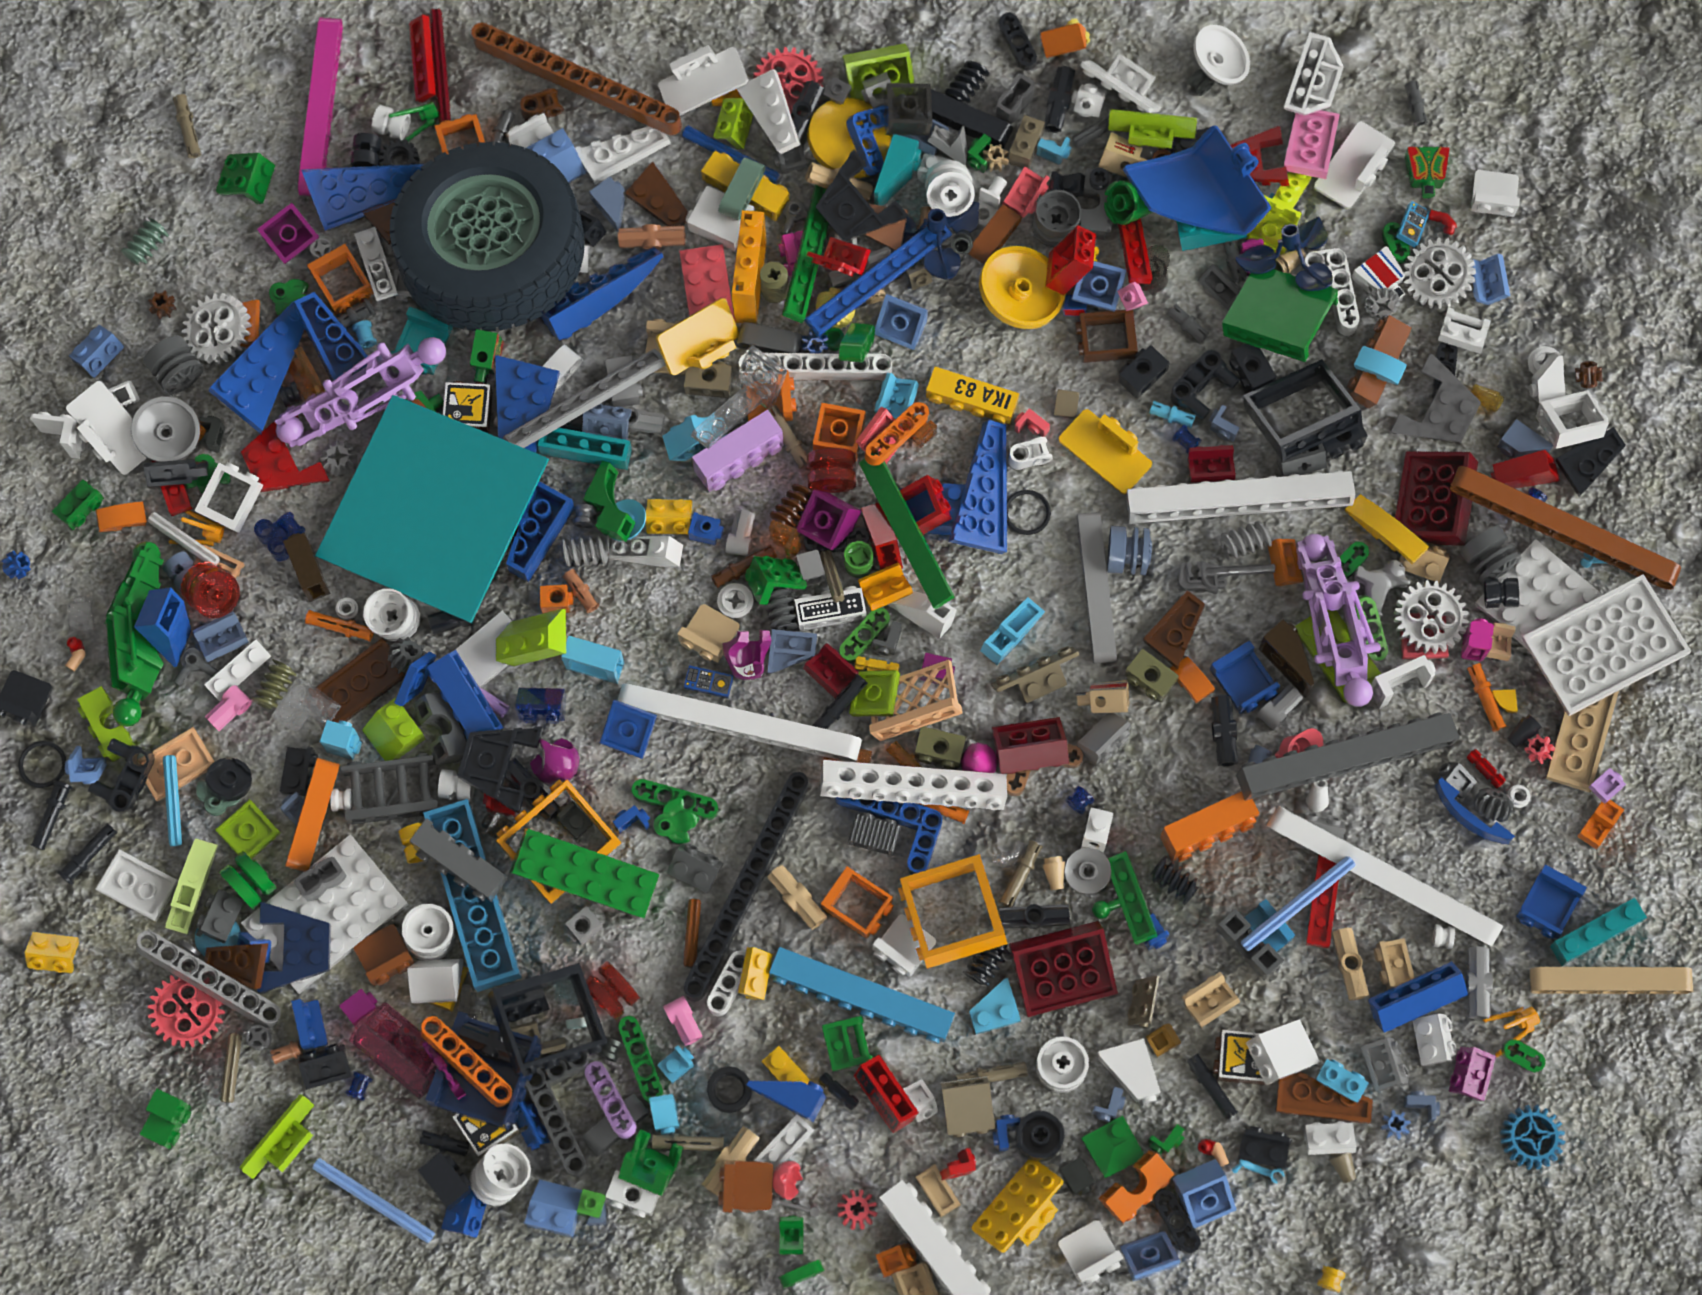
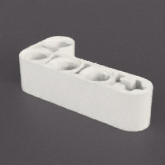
M1339 248L1310 252L1305 257L1307 267L1310 266L1308 264L1310 262H1319L1329 267L1332 272L1333 283L1331 287L1338 289L1337 306L1332 304L1336 327L1341 335L1350 336L1357 329L1359 313L1346 254ZM1336 259L1340 264H1333L1330 260ZM1340 279L1344 284L1339 285L1334 280ZM1339 300H1346L1349 304L1342 305Z

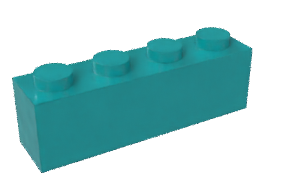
M557 428L538 441L540 455L600 465L602 461H606L614 468L628 470L632 452L629 440Z
M1634 897L1556 940L1550 945V948L1560 965L1564 966L1642 923L1647 916Z

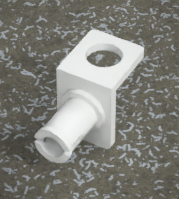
M999 176L994 177L988 190L981 187L979 191V210L985 209L989 212L987 219H979L978 224L983 227L988 224L1000 208L999 195L1007 182Z

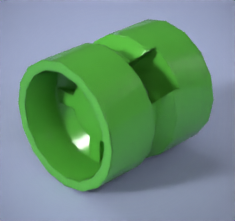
M863 541L850 543L844 552L845 570L854 578H863L870 574L873 569L872 548Z

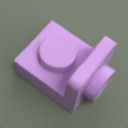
M1609 768L1588 788L1606 804L1626 784L1618 772Z

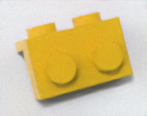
M647 499L646 533L688 534L692 517V500Z
M32 932L24 952L27 967L35 970L73 973V958L79 945L78 937Z
M747 947L738 993L745 995V998L749 1000H764L773 954L754 947Z

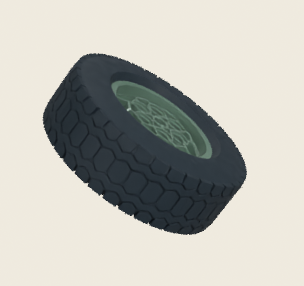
M480 142L479 147H477V143L463 145V150L460 146L448 150L449 155L444 152L434 157V162L432 160L421 166V170L418 169L410 177V181L407 180L401 189V193L399 192L391 213L390 240L392 251L408 292L426 313L435 319L437 318L438 321L447 325L451 324L452 327L463 330L466 327L469 331H476V329L480 330L481 328L484 331H496V327H498L499 331L511 329L512 324L518 327L528 323L527 319L531 322L542 316V312L544 314L555 306V303L558 304L562 300L566 292L568 293L574 284L584 257V232L577 200L570 184L561 171L548 159L540 154L538 155L537 152L528 148L524 149L522 146L514 144L509 146L508 143L495 142V146L493 142Z

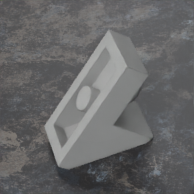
M935 125L927 141L955 161L964 165L968 156L964 126L952 137L947 130L940 129Z

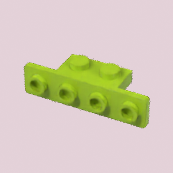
M1111 109L1108 129L1111 131L1129 132L1128 144L1164 149L1172 148L1173 137L1194 139L1197 118Z
M299 1094L249 1156L245 1158L239 1169L254 1179L269 1161L281 1172H284L313 1137V1134L304 1128L300 1122L314 1107V1104L305 1096Z

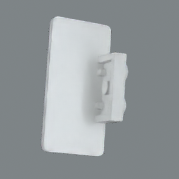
M709 45L670 63L674 75L661 80L658 83V87L665 104L677 109L680 115L747 84L749 79L735 47H730L715 55Z
M1118 54L1108 71L1093 61L1081 62L1080 66L1083 68L1082 72L1091 78L1097 77L1101 80L1100 84L1109 90L1115 89L1119 92L1118 96L1127 102L1133 101L1137 104L1136 108L1141 112L1154 113L1160 111L1161 107L1145 97L1156 77L1122 54Z
M1358 122L1330 161L1327 178H1318L1314 189L1342 207L1351 209L1366 186L1370 187L1376 179L1375 173L1378 169L1381 171L1388 161L1387 156L1394 148L1395 142L1366 123Z
M96 381L67 405L66 410L79 424L77 427L79 437L85 443L89 442L94 449L92 451L99 460L104 459L106 463L110 460L121 474L126 475L147 458L134 444L131 433L133 417L103 382Z

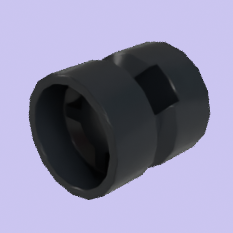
M371 133L355 134L352 145L354 151L351 154L350 166H379L378 154L381 150V138Z
M1498 578L1484 579L1485 608H1499L1501 603L1508 608L1519 607L1518 578H1506L1502 583H1500Z

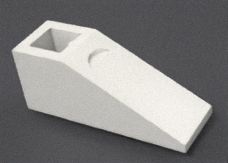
M670 536L634 537L627 540V542L612 539L609 559L659 567L680 566L683 545Z
M913 591L911 595L887 604L938 639L950 628L957 611L947 603L936 610L932 607L926 594Z

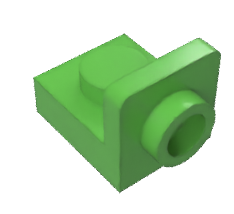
M583 1189L577 1208L578 1215L600 1218L606 1196Z

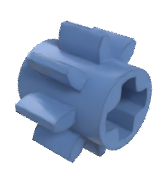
M1392 1110L1390 1113L1391 1118L1385 1115L1382 1117L1386 1123L1380 1129L1386 1130L1388 1133L1387 1139L1392 1135L1398 1141L1401 1139V1132L1404 1135L1409 1134V1131L1405 1128L1411 1121L1404 1119L1405 1112L1396 1115L1395 1111ZM1394 1120L1397 1124L1400 1123L1401 1125L1397 1131L1395 1127L1390 1125Z

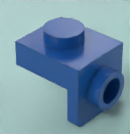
M635 805L627 811L625 809L620 811L614 817L615 820L612 821L619 833L623 832L637 820L646 830L650 828L648 823L650 820L649 816L643 808L638 810Z
M1013 1114L1002 1115L1000 1120H996V1131H993L992 1135L994 1146L998 1145L999 1151L1009 1150L1007 1127L1020 1124V1118H1014Z

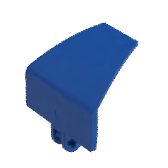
M1216 125L1211 126L1191 148L1160 158L1126 165L1123 168L1124 173L1136 188L1149 211L1196 227L1246 235L1271 210L1270 204L1250 176V173L1259 163L1258 159L1252 156L1247 143H1241L1232 149Z

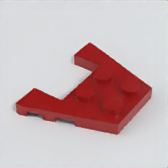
M1280 126L1230 145L1234 149L1241 143H1247L1252 156L1258 159V165L1250 173L1254 182H1262V186H1270L1271 183L1289 186L1286 167L1263 170L1261 148L1283 145Z
M275 421L241 451L250 473L259 477L257 482L263 484L260 492L287 489L290 486L297 485L307 486L317 482L327 483L330 481L321 462L301 471L298 470L285 442H282L277 437Z

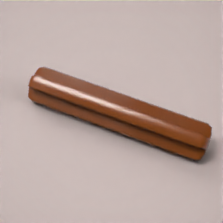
M699 899L688 900L683 960L684 966L692 968L697 959L701 901Z

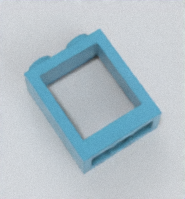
M568 636L566 654L561 656L566 669L618 684L624 666L620 650L573 636Z

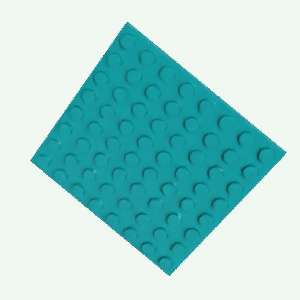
M392 395L315 556L472 623L549 458Z

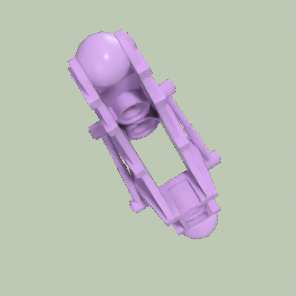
M429 337L420 342L416 352H413L409 344H406L400 351L391 355L385 343H379L376 346L377 350L354 365L353 368L332 382L330 379L325 380L322 385L326 391L318 395L313 394L296 407L293 405L274 420L277 437L282 442L288 443L290 448L295 445L301 446L317 436L320 437L343 423H346L349 430L356 429L357 422L386 409L392 395L407 399L408 401L414 400L416 396L409 384L416 381L424 371L421 366L422 363L436 365L444 360L446 356L445 344L438 338ZM367 364V367L352 376L353 372ZM391 366L396 367L399 373L393 372ZM379 371L386 386L358 403L357 394L350 388ZM400 390H402L404 394L399 396ZM341 399H346L349 402V406L345 405ZM382 400L386 402L378 406L377 408L365 413L367 409L371 408L372 406L376 405ZM323 408L328 409L331 415L326 414ZM303 413L312 429L304 432L303 423L295 416Z
M1309 534L1302 541L1296 543V553L1298 555V567L1302 569L1304 574V587L1306 591L1303 592L1302 596L1304 600H1309L1317 649L1314 661L1316 664L1325 663L1326 667L1333 666L1335 670V685H1345L1343 690L1345 700L1353 706L1361 707L1368 704L1373 695L1372 686L1367 681V654L1378 652L1381 647L1378 642L1374 643L1356 590L1360 588L1359 582H1347L1341 567L1340 557H1337L1333 540L1330 541L1328 536L1323 537L1319 534ZM1326 556L1327 561L1318 562ZM1355 604H1356L1357 610H1358L1359 615H1360V620H1358V618H1357V614H1356V610H1355ZM1343 607L1350 642L1336 644L1327 610L1336 611Z

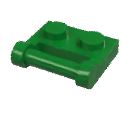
M862 1016L822 1025L832 1072L860 1066L873 1058L869 1054L862 1026L864 1024ZM846 1028H854L860 1053L858 1058L853 1057Z

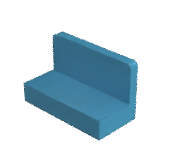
M1265 899L1244 918L1252 925L1251 929L1254 931L1277 911ZM1284 923L1262 942L1264 944L1269 943L1277 952L1292 941L1295 934Z

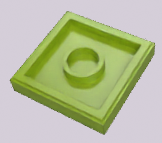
M897 670L858 671V675L868 684L851 702L849 714L852 717L893 716L900 673Z
M250 799L215 829L237 855L243 850L251 859L281 834Z

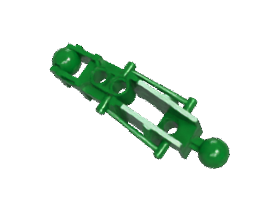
M148 541L141 542L134 547L132 552L133 560L124 580L117 589L104 622L107 632L111 687L128 694L126 698L117 701L114 705L113 717L119 725L126 727L137 724L141 719L142 709L139 702L140 700L143 701L151 693L157 675L164 664L156 648L134 627L149 590L159 589L161 585L159 583V568L164 560L161 559L158 546Z

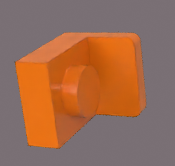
M909 1243L900 1244L876 1254L884 1277L917 1265L916 1252Z

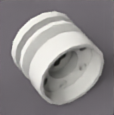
M381 589L374 592L367 599L364 606L363 617L366 625L374 633L391 642H396L399 638L403 640L407 637L410 638L417 631L420 624L418 606L410 598L394 589ZM394 615L398 616L396 621L393 619Z
M510 1144L495 1145L487 1151L471 1171L470 1182L472 1183V1191L478 1199L486 1204L499 1206L508 1203L530 1177L531 1168L528 1158L516 1146Z

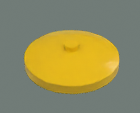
M846 98L842 105L830 100L816 110L808 126L807 140L813 156L823 167L832 170L841 168L851 151H856L846 122L849 117L858 112L873 109L871 104L855 98ZM870 115L872 123L877 124L876 118ZM863 121L858 122L856 124L861 126L863 124ZM891 126L872 131L884 161L893 137ZM863 139V146L866 149H869L867 141ZM863 169L853 178H865L870 175Z
M1023 246L1002 248L988 258L980 272L979 289L985 305L995 317L1010 326L1020 329L1039 328L1055 318L1063 306L1065 295L1045 287L1048 258L1034 249Z

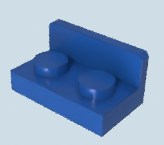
M301 999L291 1001L301 1047L307 1051L327 1046L328 1040L319 1001L314 1000L306 1003Z

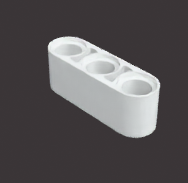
M744 951L732 953L708 997L707 1006L710 1013L714 1016L725 1015L738 993L743 968H736L734 961L738 958L745 959L746 952ZM731 978L735 980V986L731 989L723 987V982L726 979ZM716 999H721L725 1004L723 1008L717 1010L712 1007V1002Z

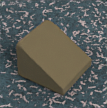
M1058 389L1054 416L1076 419L1080 393Z

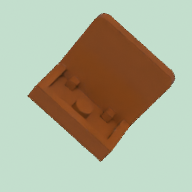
M389 925L354 946V950L373 986H379L388 982L390 977L397 973L402 974L406 972L407 968L415 963L394 925Z
M726 1160L724 1167H720L719 1181L724 1182V1189L719 1191L718 1205L723 1206V1212L732 1213L733 1209L770 1210L772 1207L773 1164L760 1161Z

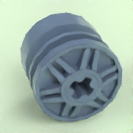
M1110 526L1107 573L1122 574L1125 564H1130L1131 574L1135 575L1136 565H1140V575H1146L1152 554L1150 529L1143 528L1142 538H1138V527H1134L1132 537H1127L1125 526Z

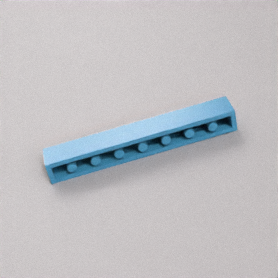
M781 947L778 949L769 972L774 983L785 986L786 983L795 986L794 990L803 994H807L808 991L817 994L816 998L829 1003L832 1000L838 1002L840 1008L848 1011L854 1008L861 1011L860 1015L866 1018L873 1019L875 1016L883 1019L882 1023L887 1026L895 1027V1025L904 1027L906 1033L917 1036V1033L926 1036V1040L939 1044L940 1041L945 1043L955 1013Z

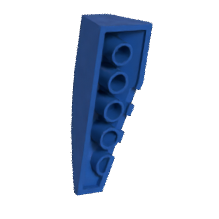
M653 247L628 258V263L625 265L615 264L609 267V272L603 275L595 273L589 276L590 281L579 285L578 281L575 282L558 304L555 303V306L545 314L542 312L540 317L552 335L559 341L571 337L573 332L590 326L592 321L605 314L629 295L664 257L663 254Z

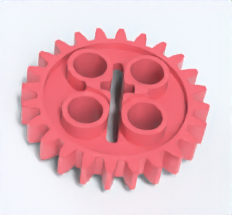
M784 47L783 53H780L776 48L774 56L768 52V60L761 58L762 65H756L758 72H754L753 78L776 67H782L784 71L777 73L791 114L793 105L799 98V96H794L792 92H802L803 84L806 81L822 83L823 76H819L821 68H816L817 61L810 62L811 55L804 57V50L797 54L795 47H793L791 52H788L787 47ZM797 71H803L806 73V75L798 76L795 73Z
M170 975V983L164 980L161 981L164 986L163 989L155 987L158 996H150V999L155 1004L148 1005V1009L154 1011V1013L148 1015V1018L156 1020L151 1024V1027H159L156 1035L165 1034L163 1037L164 1042L171 1038L172 1046H175L179 1041L182 1048H185L186 1042H189L191 1047L194 1048L195 1041L197 1040L203 1045V1037L206 1036L208 1039H212L209 1033L211 1030L219 1032L215 1025L216 1023L223 1024V1020L218 1018V1016L225 1014L224 1010L219 1009V1007L225 1004L181 978L175 980ZM206 978L203 982L209 984L210 978ZM187 988L195 990L194 996L190 999L182 997L183 991ZM173 994H177L187 1007L191 1006L190 1010L201 1022L200 1026H197L186 1012L183 1013L182 1007L173 998ZM169 1003L176 1005V1010L172 1014L164 1013V1007ZM208 1006L210 1008L208 1015L203 1017L197 1015L199 1007ZM183 1021L191 1022V1028L186 1032L179 1030V1024Z

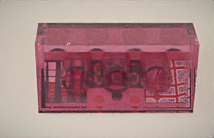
M384 1002L358 1022L349 1041L414 1096L421 1099L428 1093L437 1066L422 1045L425 1040L421 1036L420 1030L388 1003Z

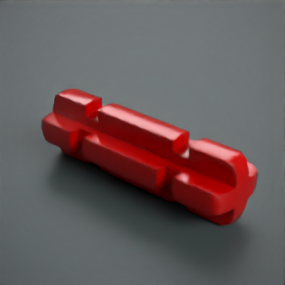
M1477 749L1472 750L1467 755V759L1476 765L1475 768L1487 780H1491L1490 783L1495 788L1501 787L1506 779L1500 773L1497 774L1495 767L1485 757L1482 758V754Z

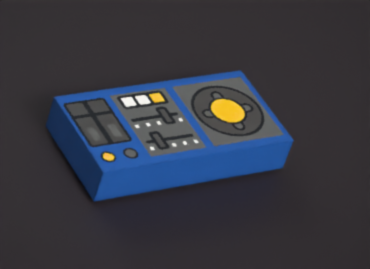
M689 665L684 689L729 698L734 675Z

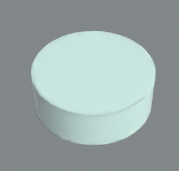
M584 1017L566 1020L568 1030L587 1027Z

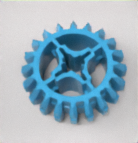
M1529 1105L1524 1107V1112L1522 1109L1517 1108L1515 1110L1516 1115L1510 1113L1508 1115L1510 1121L1505 1120L1503 1122L1504 1127L1507 1129L1500 1131L1501 1135L1507 1136V1138L1500 1141L1501 1144H1508L1509 1146L1503 1150L1504 1153L1509 1151L1513 1153L1509 1160L1513 1161L1517 1157L1519 1159L1517 1166L1519 1167L1525 1161L1526 1169L1528 1170L1532 1168L1533 1163L1536 1170L1541 1169L1542 1164L1545 1167L1550 1166L1549 1159L1555 1162L1558 1160L1555 1153L1562 1154L1563 1152L1557 1145L1565 1144V1140L1559 1139V1137L1565 1135V1131L1557 1130L1562 1123L1557 1122L1555 1124L1552 1121L1556 1118L1555 1114H1552L1550 1117L1546 1116L1548 1114L1547 1108L1539 1113L1540 1108L1538 1105L1534 1106L1533 1111H1531ZM1525 1119L1524 1134L1515 1136L1516 1126L1521 1120ZM1533 1119L1540 1121L1548 1130H1540L1536 1122H1533ZM1531 1132H1532V1135H1533V1136H1537V1137H1540V1138H1538L1537 1140L1533 1141V1139H1529V1138H1525V1137H1527L1528 1135H1530ZM1551 1139L1548 1151L1540 1156L1541 1142ZM1517 1144L1526 1145L1532 1156L1524 1153Z

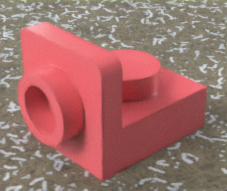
M1030 408L1025 413L1021 412L1014 421L1016 423L1015 432L1018 434L1026 425H1028V429L1034 435L1039 434L1042 437H1045L1050 430V424Z

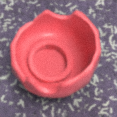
M785 1161L780 1163L773 1172V1190L786 1200L793 1199L799 1193L796 1183L803 1180L799 1172L800 1165L797 1162Z

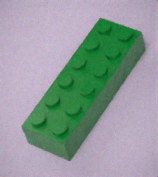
M528 828L524 829L509 872L639 918H645L660 875Z

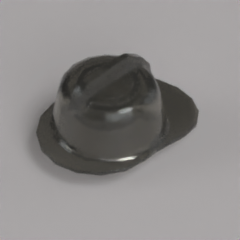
M1153 245L1147 248L1152 281L1150 284H1139L1142 291H1146L1152 296H1156L1157 292L1165 288L1168 283L1167 271L1170 254L1161 245Z

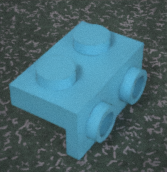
M887 373L885 380L882 382L879 398L875 403V414L880 407H883L896 420L914 403L920 384L916 380L899 379L892 373Z
M1326 1059L1319 1070L1320 1072L1316 1080L1353 1102L1358 1103L1369 1082L1365 1081V1078L1354 1071L1351 1073L1344 1069V1066L1338 1061Z

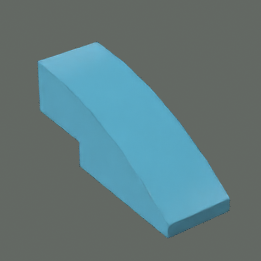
M1026 598L984 642L980 651L998 665L1025 637L1045 611L1030 598Z

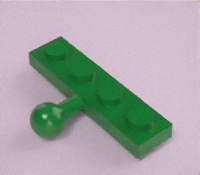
M1124 851L1108 858L1111 865V879L1118 898L1109 902H1095L1092 906L1093 915L1098 919H1105L1109 916L1110 911L1122 907L1136 945L1157 937V932L1128 853Z

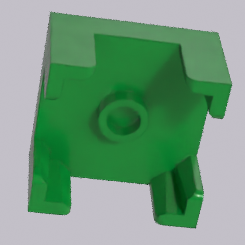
M640 1129L635 1138L631 1153L627 1151L624 1156L618 1178L662 1196L678 1168L684 1147L674 1143L671 1146L669 1156L647 1148L651 1134Z

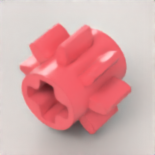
M1537 734L1536 738L1532 740L1527 739L1529 747L1524 748L1527 754H1530L1529 759L1531 762L1537 759L1540 764H1543L1544 760L1552 759L1550 754L1551 751L1555 750V747L1549 744L1551 740L1548 736L1542 739Z

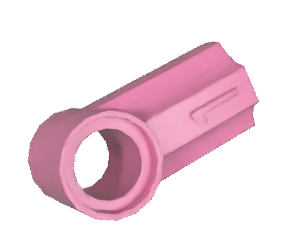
M237 685L230 687L223 694L222 700L205 716L218 731H221L236 715L239 716L246 712L252 704V700Z
M684 995L663 1006L671 1024H674L685 1046L691 1045L703 1037Z

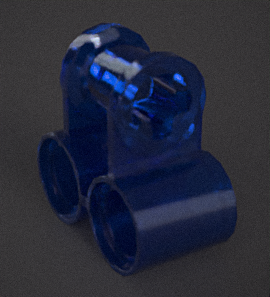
M292 512L283 514L274 523L268 519H261L254 526L257 538L262 544L267 545L270 554L276 561H285L289 558L283 541L287 540L292 534H302L306 531L304 526H300L294 519ZM264 529H271L268 535H261ZM278 545H284L282 551L274 552Z

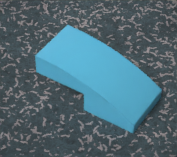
M1362 346L1354 363L1355 369L1374 374L1377 379L1395 385L1399 384L1406 369L1405 363L1366 346Z

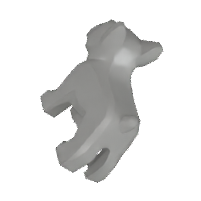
M1396 559L1386 563L1385 567L1380 570L1366 571L1364 567L1358 566L1353 580L1365 586V595L1375 601L1380 618L1383 617L1381 611L1388 591L1396 587L1407 589V585L1410 584V581L1405 577V567ZM1363 601V606L1361 607L1365 611V614L1369 615L1368 607L1371 606V604H1368L1366 601Z

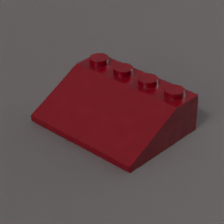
M1406 452L1395 519L1424 542L1448 546L1466 545L1472 501L1452 492L1450 486L1459 466H1465L1477 471L1478 461L1471 452Z
M1099 921L1009 944L1027 1017L1118 994L1104 929Z

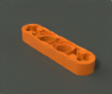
M916 402L907 408L868 444L864 456L866 462L875 466L883 463L926 423L929 416L928 406L924 403ZM915 412H916V413H919V412H922V413H923L922 415H921V414H918V415L915 417V419L913 420L914 415H915ZM905 423L910 426V429L903 431L898 425ZM892 437L896 442L894 444H887L884 438ZM881 447L879 451V456L877 454H875L874 456L871 455V452L876 453Z

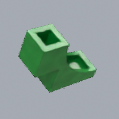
M602 461L595 472L589 488L585 492L583 500L588 505L597 507V511L602 512L598 516L595 527L603 535L627 542L636 522L627 513L619 510L616 505L614 487L619 472L609 462Z

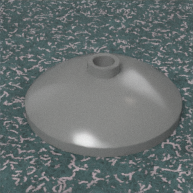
M157 397L147 401L137 410L132 420L131 433L135 446L145 457L156 462L182 460L194 450L199 440L200 425L197 415L185 402L173 397ZM167 430L169 431L170 435L164 437L161 433L162 431Z

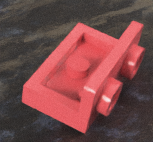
M1024 167L1006 195L1002 205H1006L1021 215L1022 218L1028 213L1033 214L1039 195L1043 196L1049 188L1047 182L1050 177L1046 175L1042 178L1027 167Z

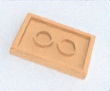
M194 727L152 751L155 761L149 772L146 785L157 802L166 797L163 757L167 755H174L176 757L178 789L207 772V769L215 761ZM141 757L140 759H138V762L141 765H144L146 763V757Z

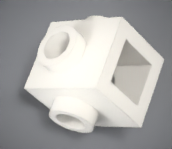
M1081 84L1079 90H1075L1072 103L1075 104L1074 111L1084 117L1094 116L1099 118L1107 90L1099 89L1094 84Z

